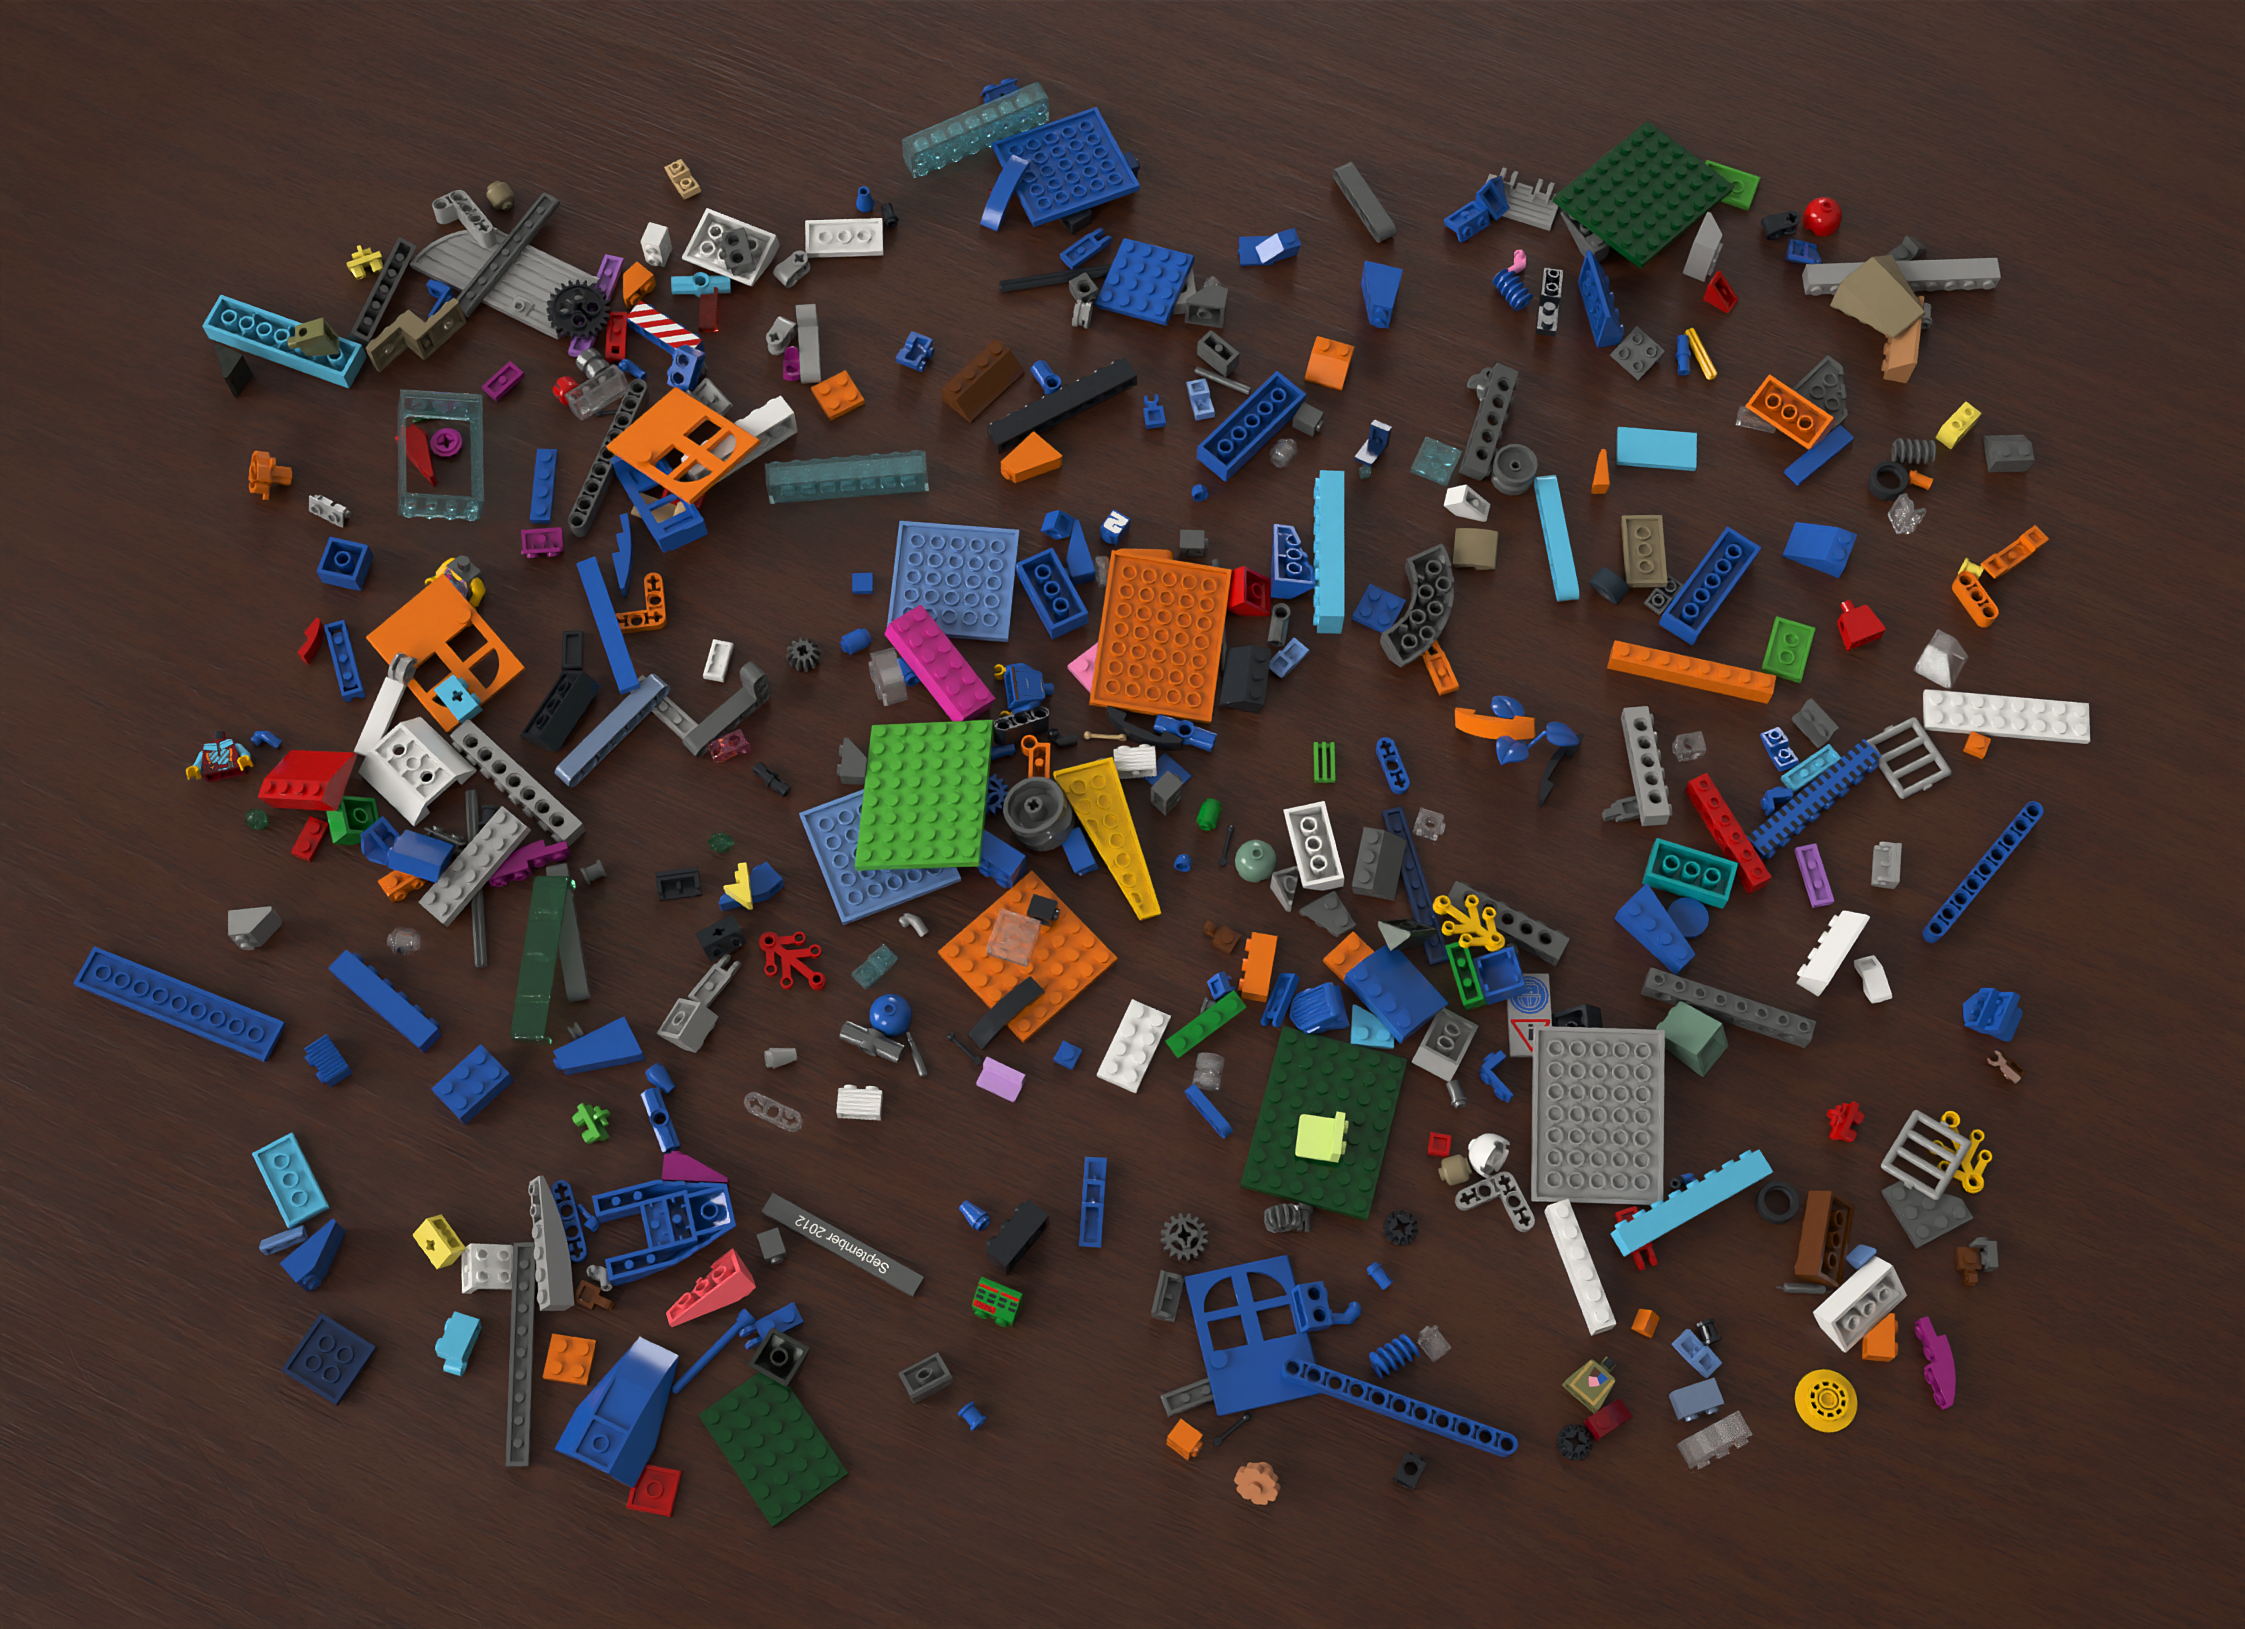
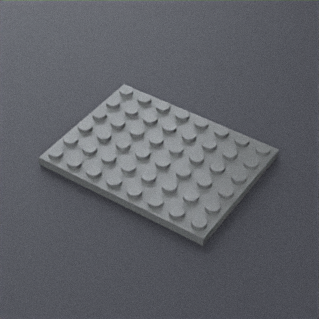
M1533 1026L1531 1201L1560 1202L1569 1199L1570 1202L1652 1205L1661 1199L1663 1200L1665 1030Z

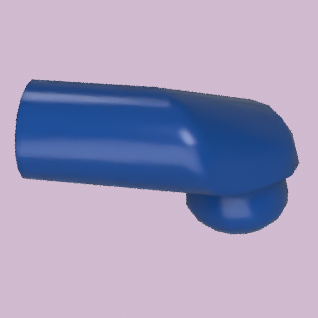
M623 359L618 364L621 372L628 371L636 378L642 380L647 378V373L629 359Z
M1353 1301L1349 1303V1307L1344 1313H1333V1324H1352L1361 1315L1362 1309L1360 1304Z

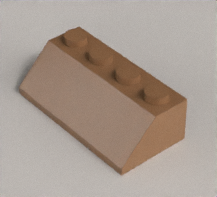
M1919 296L1917 299L1923 308L1924 296ZM1922 317L1895 339L1885 335V338H1888V343H1885L1883 354L1886 355V360H1883L1881 371H1884L1883 379L1907 383L1917 364Z

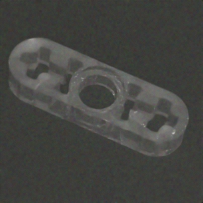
M751 1092L745 1096L744 1105L748 1112L790 1132L798 1131L802 1127L803 1121L799 1112L757 1092ZM757 1098L758 1103L764 1106L763 1112L761 1113L762 1109L757 1105H754L752 1108L749 1101H754ZM770 1107H777L779 1109V1114L776 1117H769L767 1115ZM784 1111H786L785 1116L792 1119L795 1116L798 1123H793L789 1126L788 1120L782 1118Z

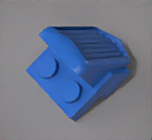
M1332 982L1306 989L1295 994V997L1292 999L1289 1018L1297 1028L1304 1030L1305 1034H1319L1327 1030L1346 1029L1349 1026L1340 987L1334 986Z
M1980 988L1978 993H1975L1963 1003L1964 1026L1982 1034H1989L2002 1041L2010 1042L2023 1014L2022 1010L2017 1007L2020 996L2015 992H1999L1995 988Z

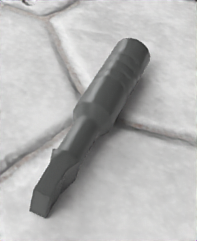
M908 1031L906 1032L908 1043L913 1052L912 1057L920 1078L926 1077L928 1073L923 1059L916 1048L911 1033Z

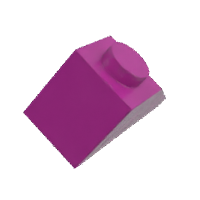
M671 1151L670 1154H664L662 1181L727 1184V1187L730 1188V1181L727 1177L688 1155H684L683 1152Z

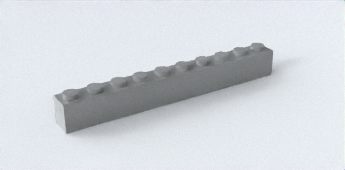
M1997 258L1896 261L1913 292L1923 290L1929 292L1935 290L1952 291L1955 289L1972 290L1979 288L1988 290L1995 288L2001 278ZM1865 262L1806 264L1802 273L1805 295H1835L1840 283Z

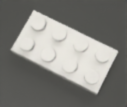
M882 218L805 221L806 254L808 258L883 255Z
M1132 999L1099 1068L1097 1077L1137 1093L1171 1016Z

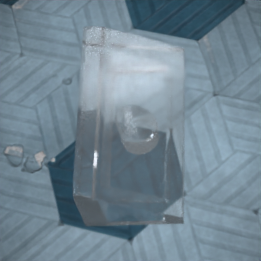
M1739 406L1735 425L1770 433L1775 432L1776 428L1746 407Z

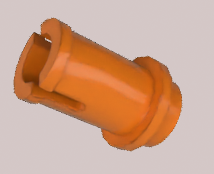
M1910 470L1908 473L1910 485L1915 484L1929 490L1933 478L1917 473V470Z

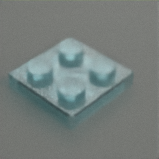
M1425 437L1410 472L1447 486L1462 451Z

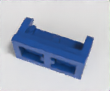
M1080 827L1073 829L1070 836L1062 843V846L1074 873L1082 876L1099 869L1083 831Z

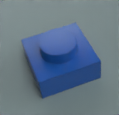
M1063 1040L1053 1060L1073 1071L1082 1054V1049Z

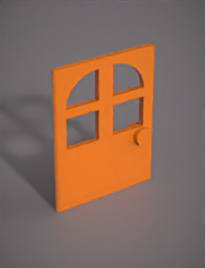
M675 387L607 445V449L691 505L761 444V440L678 387ZM707 419L722 428L702 446L687 438L689 434ZM732 434L736 439V445L731 456L724 462L710 452ZM673 448L688 456L669 475L656 468L657 462ZM697 463L712 472L710 475L697 481H677Z
M444 574L440 575L366 637L389 666L395 655L399 652L406 654L407 657L416 658L417 664H414L416 669L436 653L452 671L427 693L414 678L406 684L447 733H450L461 723L448 707L440 706L433 701L438 697L434 691L436 687L453 674L458 679L462 677L469 685L467 690L470 694L474 692L481 700L479 704L481 707L525 670V667ZM474 624L488 642L466 661L462 662L447 643L466 627ZM493 650H496L499 657V670L495 680L485 689L470 669Z

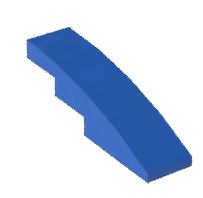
M627 513L620 515L623 533L616 534L620 552L612 553L623 598L628 595L634 563L633 535Z
M1085 1156L1079 1246L1101 1247L1107 1158Z

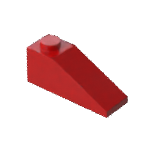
M413 424L397 435L395 440L399 448L435 487L437 480L430 446L427 441L429 437L422 428L418 429Z

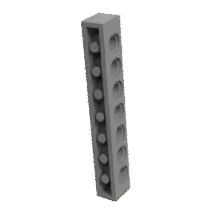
M469 719L450 735L453 741L451 745L459 753L463 751L467 755L466 759L473 766L477 764L481 768L480 772L487 779L491 777L495 781L494 785L501 792L506 791L510 794L508 797L515 805H522L524 807L522 810L529 818L535 817L538 820L537 824L545 832L549 830L553 834L551 837L555 842L566 841L568 846H570L586 831L581 821ZM472 743H478L477 746L469 748ZM486 756H492L490 760L483 761ZM506 769L504 773L498 774L499 770ZM521 782L519 786L512 787L513 783ZM529 795H535L532 800H526ZM549 808L548 812L540 813L542 809ZM558 821H563V822H564V823H563L561 826H559V827H556V826H555V824H556Z

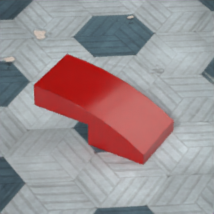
M316 618L304 632L308 640L297 652L302 661L308 665L317 654L324 637L325 628L319 618Z

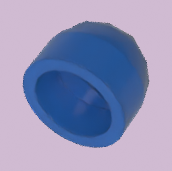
M1197 484L1192 488L1191 493L1194 501H1203L1209 495L1206 487L1202 484Z
M1187 854L1178 855L1174 867L1182 872L1190 871L1191 858Z

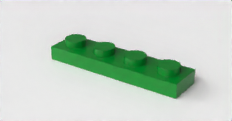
M1233 990L1165 1042L1176 1057L1179 1058L1244 1010L1246 1005L1235 990Z

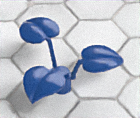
M1508 696L1492 697L1491 707L1498 717L1513 719L1515 715L1524 716V708L1517 700ZM1550 722L1546 725L1547 731H1543L1527 746L1524 740H1514L1509 736H1500L1496 741V752L1501 765L1511 762L1517 763L1526 760L1529 755V749L1545 735H1547L1549 742L1559 746L1579 744V739L1567 725L1560 722Z

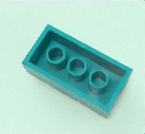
M1656 838L1651 849L1642 884L1645 885L1647 883L1651 887L1686 898L1696 899L1699 902L1723 909L1730 895L1738 863Z

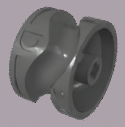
M1045 777L1024 779L1013 786L1005 798L1003 804L1004 817L1018 840L1028 849L1048 851L1060 846L1070 836L1075 825L1074 811L1060 787L1051 779Z

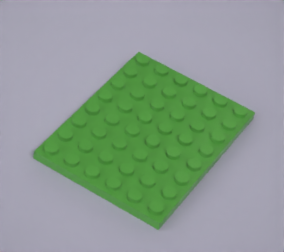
M993 720L872 725L855 859L857 871L981 866L994 732Z

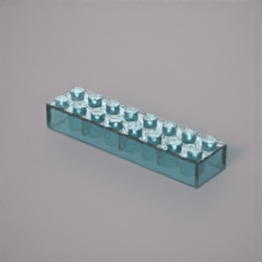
M1038 81L902 139L904 162L913 178L924 176L930 171L940 169L951 162L959 161L961 158L975 154L986 147H992V142L1027 131L1035 126L1043 125L1049 121V98Z
M919 450L905 453H874L868 456L853 455L844 458H813L807 461L792 460L782 463L775 461L765 464L766 487L770 504L929 491L926 452Z

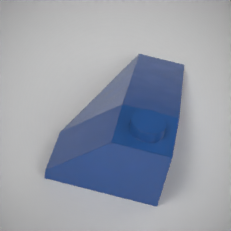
M1273 525L1271 597L1292 599L1315 586L1314 568L1312 565L1310 566L1307 560L1308 556L1301 548V541L1294 526Z

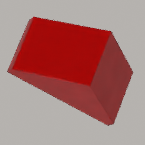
M1717 271L1703 297L1704 301L1726 313L1732 310L1739 299L1721 271Z

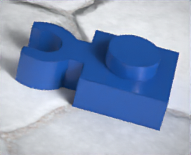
M1155 394L1153 402L1148 401L1147 395L1144 396V405L1147 407L1143 408L1146 429L1165 427L1166 420L1163 405L1158 406V395Z

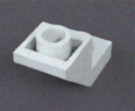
M1872 955L1854 960V967L1863 978L1864 993L1873 1004L1891 999L1892 993L1884 969L1877 958Z

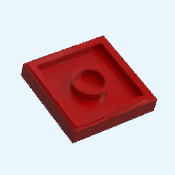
M647 1464L635 1487H631L626 1508L672 1517L682 1471Z

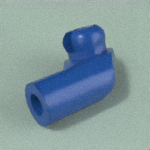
M256 731L253 733L254 736L251 737V742L256 746H259L263 741L275 749L283 742L269 731Z

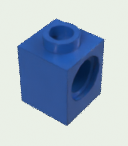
M1061 510L1046 513L1041 532L1055 540L1069 537L1075 518Z

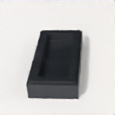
M563 631L562 671H583L584 632Z

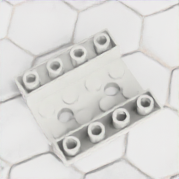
M418 717L400 722L368 751L358 773L415 827L430 813L427 806L456 780L462 785L476 772V769L427 722ZM398 747L405 748L404 753L401 755H395L394 752ZM425 774L433 775L429 782L422 781V777Z

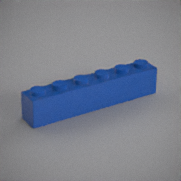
M346 949L328 969L425 1053L441 1037L442 1033L438 1029L440 1025L433 1018L428 1020L424 1017L423 1014L425 1012L418 1005H410L408 1003L410 999L403 992H395L393 990L395 986L388 979L384 978L381 980L377 976L379 972L371 965L366 967L362 963L364 959L356 952L351 954Z

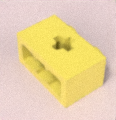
M1965 402L1941 427L1936 439L1949 449H1952L1976 424L1982 413L1968 402Z
M442 1214L427 1218L413 1234V1237L436 1269L452 1265L466 1249Z

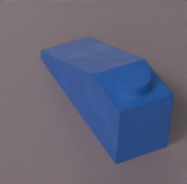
M1079 519L1074 521L1066 559V568H1064L1073 586L1095 580V569Z

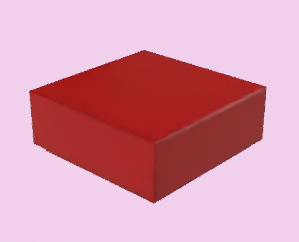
M1430 1132L1427 1155L1448 1158L1452 1135Z

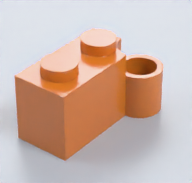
M1026 735L1021 741V749L1024 755L1029 756L1028 778L1045 777L1050 779V743H1038L1036 737ZM1031 743L1034 747L1026 748L1025 745Z

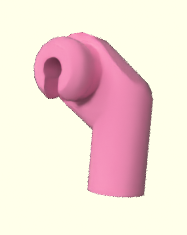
M1523 250L1515 251L1514 265L1507 268L1508 272L1514 270L1517 274L1526 267V255Z

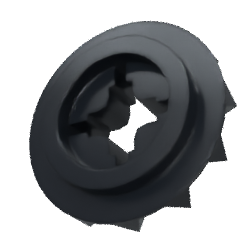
M1403 1210L1393 1211L1386 1217L1383 1224L1386 1238L1396 1245L1411 1243L1416 1238L1419 1230L1417 1220H1415L1411 1213ZM1398 1221L1402 1225H1407L1404 1229V1234L1400 1230H1394L1398 1226Z
M1569 1424L1563 1427L1557 1435V1448L1565 1458L1578 1461L1587 1457L1593 1447L1592 1437L1588 1429L1580 1426V1424ZM1577 1433L1578 1441L1582 1444L1577 1445L1574 1451H1572V1443L1566 1439H1573Z

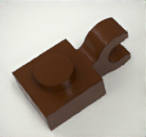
M1207 921L1203 927V932L1214 938L1212 944L1229 955L1241 938L1240 934L1224 924L1219 929L1214 923Z
M1999 1048L1994 1052L1998 1055L1999 1060L1994 1059L1992 1056L1987 1059L1989 1064L2001 1066L2000 1070L2003 1071V1075L2015 1084L2027 1073L2014 1059H2009Z
M1957 1247V1271H1964L1965 1286H1975L1974 1283H1978L1976 1271L1982 1269L1980 1248Z
M584 1280L581 1281L574 1295L575 1302L592 1310L595 1309L596 1305H600L612 1311L616 1303L601 1296L603 1292L601 1288Z

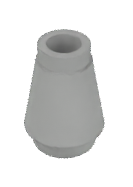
M769 1048V1050L764 1051L767 1068L772 1067L775 1069L797 1061L795 1048Z

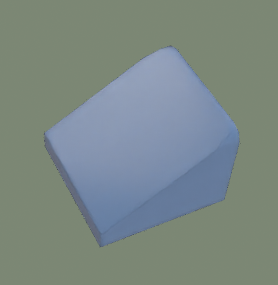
M1860 1244L1847 1255L1846 1260L1856 1270H1859L1877 1253V1250Z

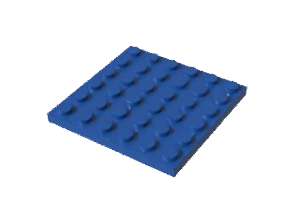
M1097 107L992 142V149L1002 168H1004L1012 154L1030 162L1023 179H1020L1015 189V193L1033 227L1140 190V184Z

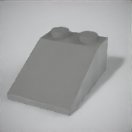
M1443 1008L1434 1017L1412 1063L1450 1082L1478 1025Z

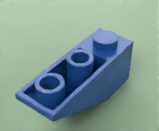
M767 862L757 865L752 870V874L749 875L752 903L770 899L785 886L783 878ZM726 893L721 896L718 902L722 911L743 906Z

